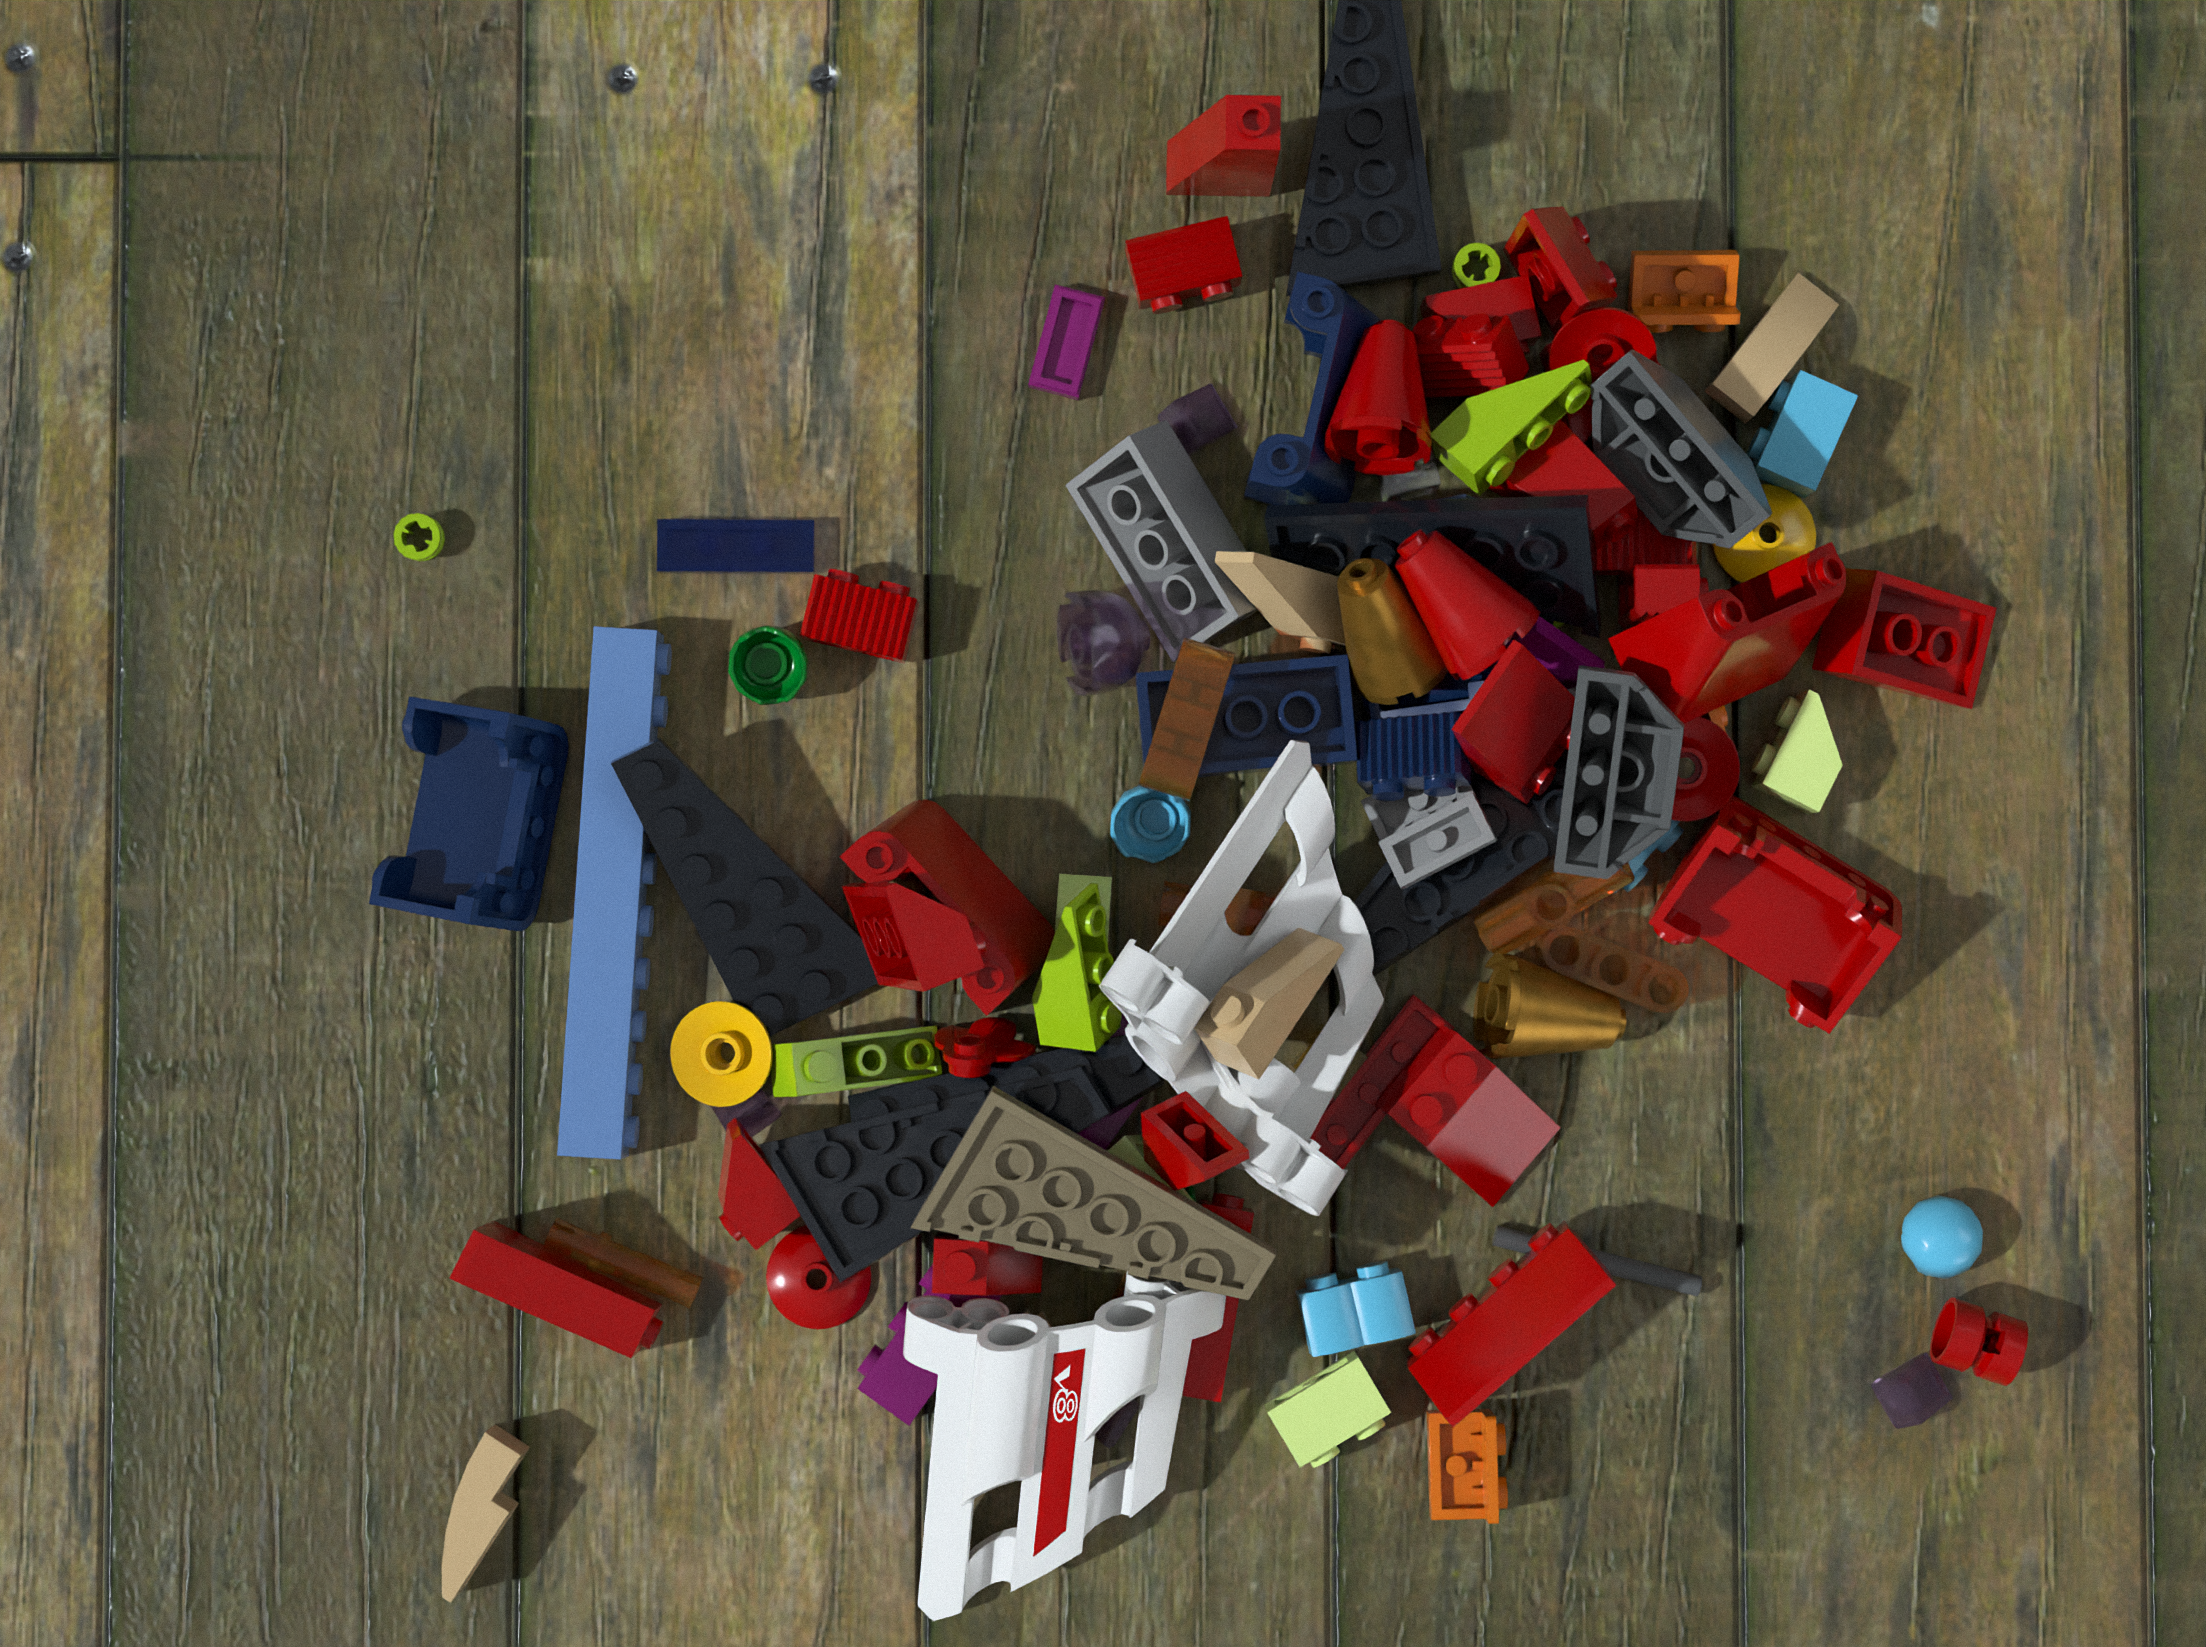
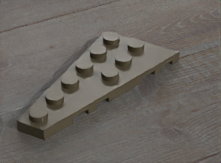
M995 1086L992 1087L911 1225L913 1229L927 1232L933 1229L957 1234L960 1239L978 1243L980 1240L1013 1246L1015 1251L1099 1268V1265L1125 1270L1128 1271V1275L1146 1279L1149 1276L1181 1282L1184 1287L1244 1300L1250 1299L1276 1257V1248L1181 1193L1174 1191L1167 1185Z

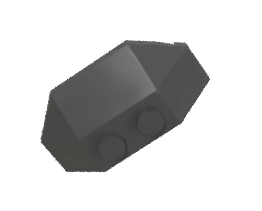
M1632 349L1591 384V399H1593V453L1635 496L1636 505L1661 535L1731 548L1772 514L1751 459L1682 378Z
M1579 666L1553 872L1608 879L1619 871L1621 866L1639 855L1670 830L1685 725L1634 672Z

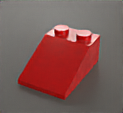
M1563 206L1533 208L1524 213L1503 248V252L1517 275L1528 274L1534 303L1554 336L1562 325L1573 316L1588 309L1609 307L1617 297L1614 291L1617 287V282L1611 269L1603 260L1599 262L1595 260L1587 246L1590 243V237L1585 226L1577 216L1570 218Z
M1845 568L1846 586L1843 594L1823 622L1812 670L1853 682L1965 709H1972L1997 608L1878 570Z
M1513 639L1452 727V731L1476 773L1528 804L1534 793L1541 795L1546 791L1557 771L1554 764L1565 749L1569 750L1575 697L1524 645Z
M1444 1025L1440 1027L1375 1104L1378 1109L1491 1207L1495 1206L1561 1128L1491 1061L1459 1033Z

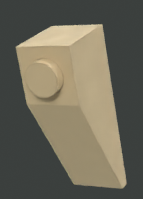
M1216 551L1215 563L1280 635L1300 640L1299 649L1330 654L1332 645L1346 646L1337 589L1339 577L1255 552Z
M1297 928L1223 984L1194 1027V1030L1217 1062L1260 1079L1345 949L1338 942L1302 928Z

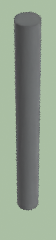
M1497 1225L1492 1246L1526 1254L1532 1250L1527 1243L1535 1234ZM1589 1248L1606 1266L1612 1276L1696 1297L1700 1293L1702 1276Z

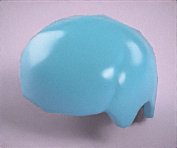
M1142 783L1122 794L1111 813L1110 836L1120 853L1126 858H1138L1150 863L1165 860L1168 856L1179 852L1190 836L1191 810L1181 794L1167 785Z
M1936 1195L1916 1203L1904 1217L1901 1234L1902 1248L1917 1268V1271L1926 1276L1948 1279L1964 1273L1970 1269L1982 1252L1983 1229L1973 1210L1961 1200Z

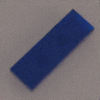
M657 519V572L693 574H815L816 522L814 520Z

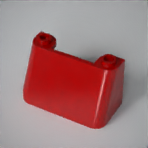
M1830 542L1727 590L1715 589L1614 635L1608 638L1622 671L1636 673L1683 723H1686L1783 680L1790 673L1843 594L1846 586V569L1833 543Z
M1732 796L1719 811L1709 816L1652 909L1648 924L1653 926L1655 933L1660 938L1672 945H1680L1681 942L1693 944L1697 937L1702 938L1785 989V998L1790 1005L1788 1012L1797 1022L1808 1028L1817 1026L1830 1034L1902 938V904L1890 890L1747 802Z
M926 799L913 801L860 837L839 856L866 883H890L897 877L904 881L914 873L943 905L966 915L969 923L974 921L978 925L986 945V952L980 954L985 968L961 977L962 986L969 998L986 1016L991 1014L1044 965L1055 935L1051 924L945 809L936 802Z

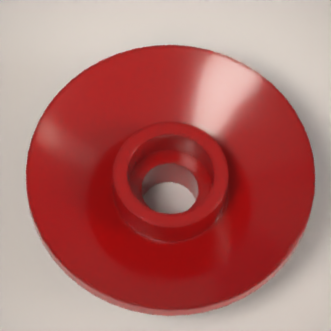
M1613 307L1588 309L1570 318L1558 330L1550 349V369L1554 370L1585 360L1590 365L1593 383L1632 349L1657 363L1655 339L1647 325L1628 311ZM1607 344L1612 347V350L1606 355H1597L1593 352L1594 347L1597 345ZM1591 394L1584 405L1593 406Z
M1697 717L1684 723L1680 759H1690L1694 765V771L1687 778L1677 777L1672 820L1696 821L1711 816L1730 800L1738 784L1740 762L1732 739L1717 724L1702 717Z
M807 1225L793 1230L776 1245L768 1261L766 1272L768 1292L778 1311L791 1322L809 1329L832 1328L852 1318L864 1304L870 1290L872 1278L871 1266L847 1281L840 1283ZM812 1269L823 1270L827 1276L826 1285L821 1288L811 1286L807 1278L809 1271Z

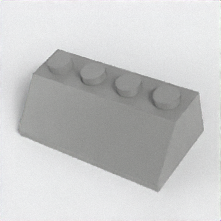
M1167 420L1127 436L1066 484L1067 489L1172 662L1181 659L1258 611L1215 563L1216 551H1247Z

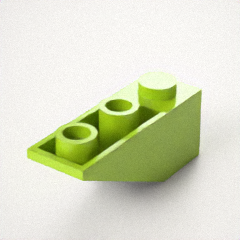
M1581 360L1467 398L1431 432L1435 458L1479 496L1491 485L1493 487L1500 485L1509 477L1515 467V462L1527 450H1535L1543 445L1551 435L1553 426L1567 412L1570 414L1575 413L1586 403L1591 394L1592 377L1590 365L1585 360Z
M1090 883L1064 907L1032 996L1040 1045L1096 1052L1121 1027L1122 1012L1108 999L1099 987V984L1114 964V960L1108 950L1105 932L1106 911L1101 905L1097 883Z
M937 1025L772 1044L771 1080L773 1097L806 1096L912 1082L942 1075L940 1050L935 1046Z

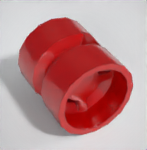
M1951 1297L1942 1307L1935 1323L1930 1344L1931 1361L1961 1372L1972 1367L1975 1376L2007 1386L2017 1376L2023 1363L2028 1343L2027 1322L1996 1311L1986 1317L1983 1307Z

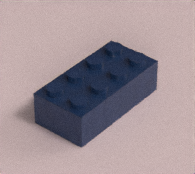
M1348 654L1140 672L1135 675L1144 782L1270 771L1290 740L1306 741L1309 743L1313 767L1346 765L1357 761Z

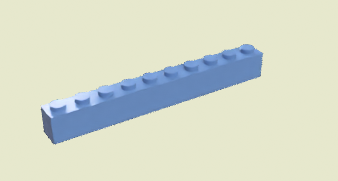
M597 626L593 628L557 1156L621 1160L629 1156V1148H636L639 1140V1116L631 1115L633 1095L641 1094L643 1084V1064L635 1063L636 1042H644L647 1027L646 1011L639 1010L640 989L647 990L650 980V959L642 958L643 938L651 937L653 931L654 908L653 906L646 905L647 884L654 885L656 882L657 854L649 853L650 838L617 777L611 762L657 739L658 727H666L668 698L667 696H660L661 675H669L672 650L671 644H664V635L657 630Z

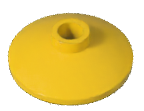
M1761 484L1772 514L1731 548L1712 544L1718 563L1737 582L1742 583L1815 549L1816 528L1813 517L1803 501L1792 492L1779 486ZM1762 525H1770L1775 529L1776 539L1773 543H1766L1760 538L1759 530Z
M715 1001L696 1007L681 1020L672 1038L670 1057L676 1079L691 1097L710 1106L728 1107L750 1099L763 1087L771 1071L773 1048L765 1025L751 1010L737 1003ZM724 1043L731 1044L735 1050V1057L731 1062L724 1060L721 1056V1047Z

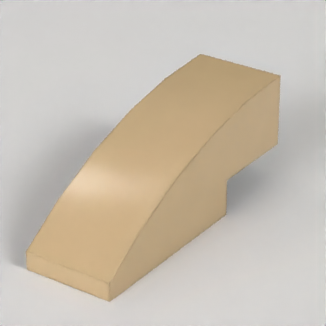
M1798 272L1704 392L1742 422L1747 423L1755 416L1799 360L1839 304Z
M496 1424L484 1433L471 1456L452 1504L446 1528L442 1558V1598L450 1603L463 1591L519 1504L504 1494L502 1490L530 1447Z

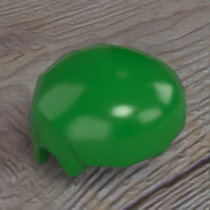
M766 625L752 628L739 636V639L734 643L729 652L728 673L737 691L759 705L779 704L792 700L807 680L809 659L802 642L791 631L778 626Z

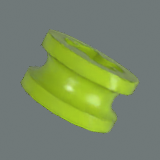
M1479 242L1468 244L1461 248L1453 261L1451 268L1452 279L1460 289L1494 282L1499 276L1501 268L1500 258L1496 251L1487 244ZM1470 256H1478V263L1484 259L1489 265L1483 273V280L1474 281V274L1468 278L1463 272V269L1469 263Z
M420 513L409 514L403 517L396 525L393 534L394 544L398 551L406 558L419 562L429 561L436 557L443 549L445 542L444 530L440 523L434 518ZM416 524L424 530L432 531V541L425 540L429 547L423 551H420L415 545L407 544V534H414L410 528Z

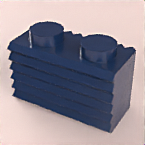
M1453 711L1451 713L1442 712L1440 714L1432 713L1430 715L1421 714L1419 716L1411 715L1409 717L1401 716L1399 718L1390 717L1388 719L1380 718L1378 720L1357 721V784L1367 795L1372 794V798L1379 801L1400 800L1404 797V791L1424 790V794L1428 796L1444 797L1455 794L1456 787L1471 786L1470 762L1452 731V727L1461 716V713Z

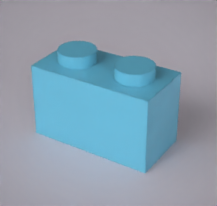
M1799 370L1788 382L1782 380L1774 390L1768 404V409L1775 411L1767 429L1758 428L1747 450V455L1753 458L1752 463L1758 478L1775 486L1782 487L1802 498H1806L1815 492L1858 395L1802 370Z

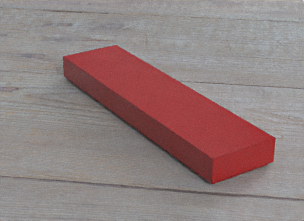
M1412 994L1334 1093L1310 1139L1321 1145L1318 1151L1336 1163L1341 1169H1344L1386 1116L1375 1106L1376 1102L1442 1025L1452 1030L1455 1027Z

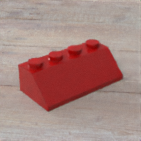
M849 883L842 886L878 985L925 992L985 968L980 955L986 952L983 935L974 921L968 922L966 915L897 883Z
M1565 1221L1556 1228L1549 1223L1540 1229L1527 1243L1532 1250L1527 1252L1516 1263L1512 1258H1509L1500 1264L1488 1277V1280L1491 1282L1489 1287L1477 1297L1472 1293L1465 1295L1449 1310L1448 1315L1452 1318L1437 1332L1432 1327L1428 1328L1408 1347L1412 1352L1406 1358L1409 1371L1452 1427H1455L1616 1286L1606 1266Z

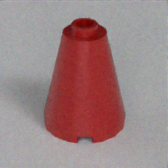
M1381 320L1375 323V325L1366 328L1362 334L1325 434V452L1332 461L1338 464L1341 462V456L1355 461L1354 471L1375 475L1405 474L1414 471L1415 461L1423 458L1424 464H1426L1430 460L1432 449L1430 425L1415 335L1399 321Z
M1420 529L1406 538L1396 549L1401 556L1396 561L1395 567L1446 668L1456 680L1459 677L1463 680L1469 679L1487 669L1502 657L1507 649L1505 645L1511 640L1515 631L1523 638L1537 622L1540 612L1531 601L1437 530L1425 534Z

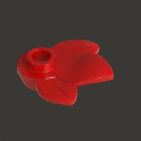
M986 1017L976 1020L970 1028L950 1025L941 1028L935 1035V1046L943 1051V1059L949 1065V1072L954 1076L962 1078H976L987 1075L991 1071L992 1062H1015L1027 1058L1036 1051V1046L1032 1043L1016 1040L1017 1025L1013 1021L1001 1017Z

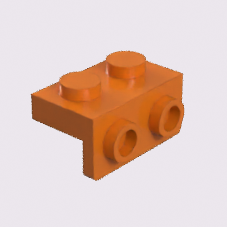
M1736 250L1631 251L1628 312L1640 318L1650 331L1655 333L1672 331L1673 325H1693V328L1698 331L1720 332L1725 330V325L1740 324L1741 313L1736 307L1739 253Z
M1474 1409L1455 1427H1452L1439 1410H1426L1429 1517L1431 1520L1485 1519L1488 1524H1499V1509H1507L1508 1507L1507 1480L1505 1476L1498 1477L1497 1456L1506 1455V1430L1504 1423H1496V1416L1490 1409Z

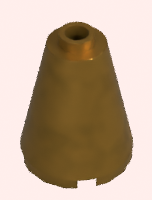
M1362 558L1351 562L1340 574L1337 580V589L1346 652L1348 654L1349 673L1358 694L1370 702L1384 705L1398 704L1396 697L1413 692L1415 698L1427 694L1443 680L1448 669L1405 585L1387 564L1380 559Z
M1495 953L1484 967L1494 970L1489 983L1479 981L1476 990L1473 1010L1474 1040L1484 1041L1485 1048L1478 1051L1485 1057L1502 1059L1608 1049L1614 1044L1616 1039H1621L1625 1032L1626 1012L1623 1008H1620V1003L1615 996L1511 954Z

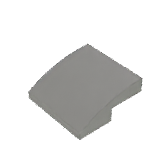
M1472 785L1456 787L1455 794L1444 797L1428 796L1424 794V790L1404 791V797L1396 801H1379L1373 799L1372 795L1361 800L1363 808L1380 840L1378 843L1402 890L1497 841Z

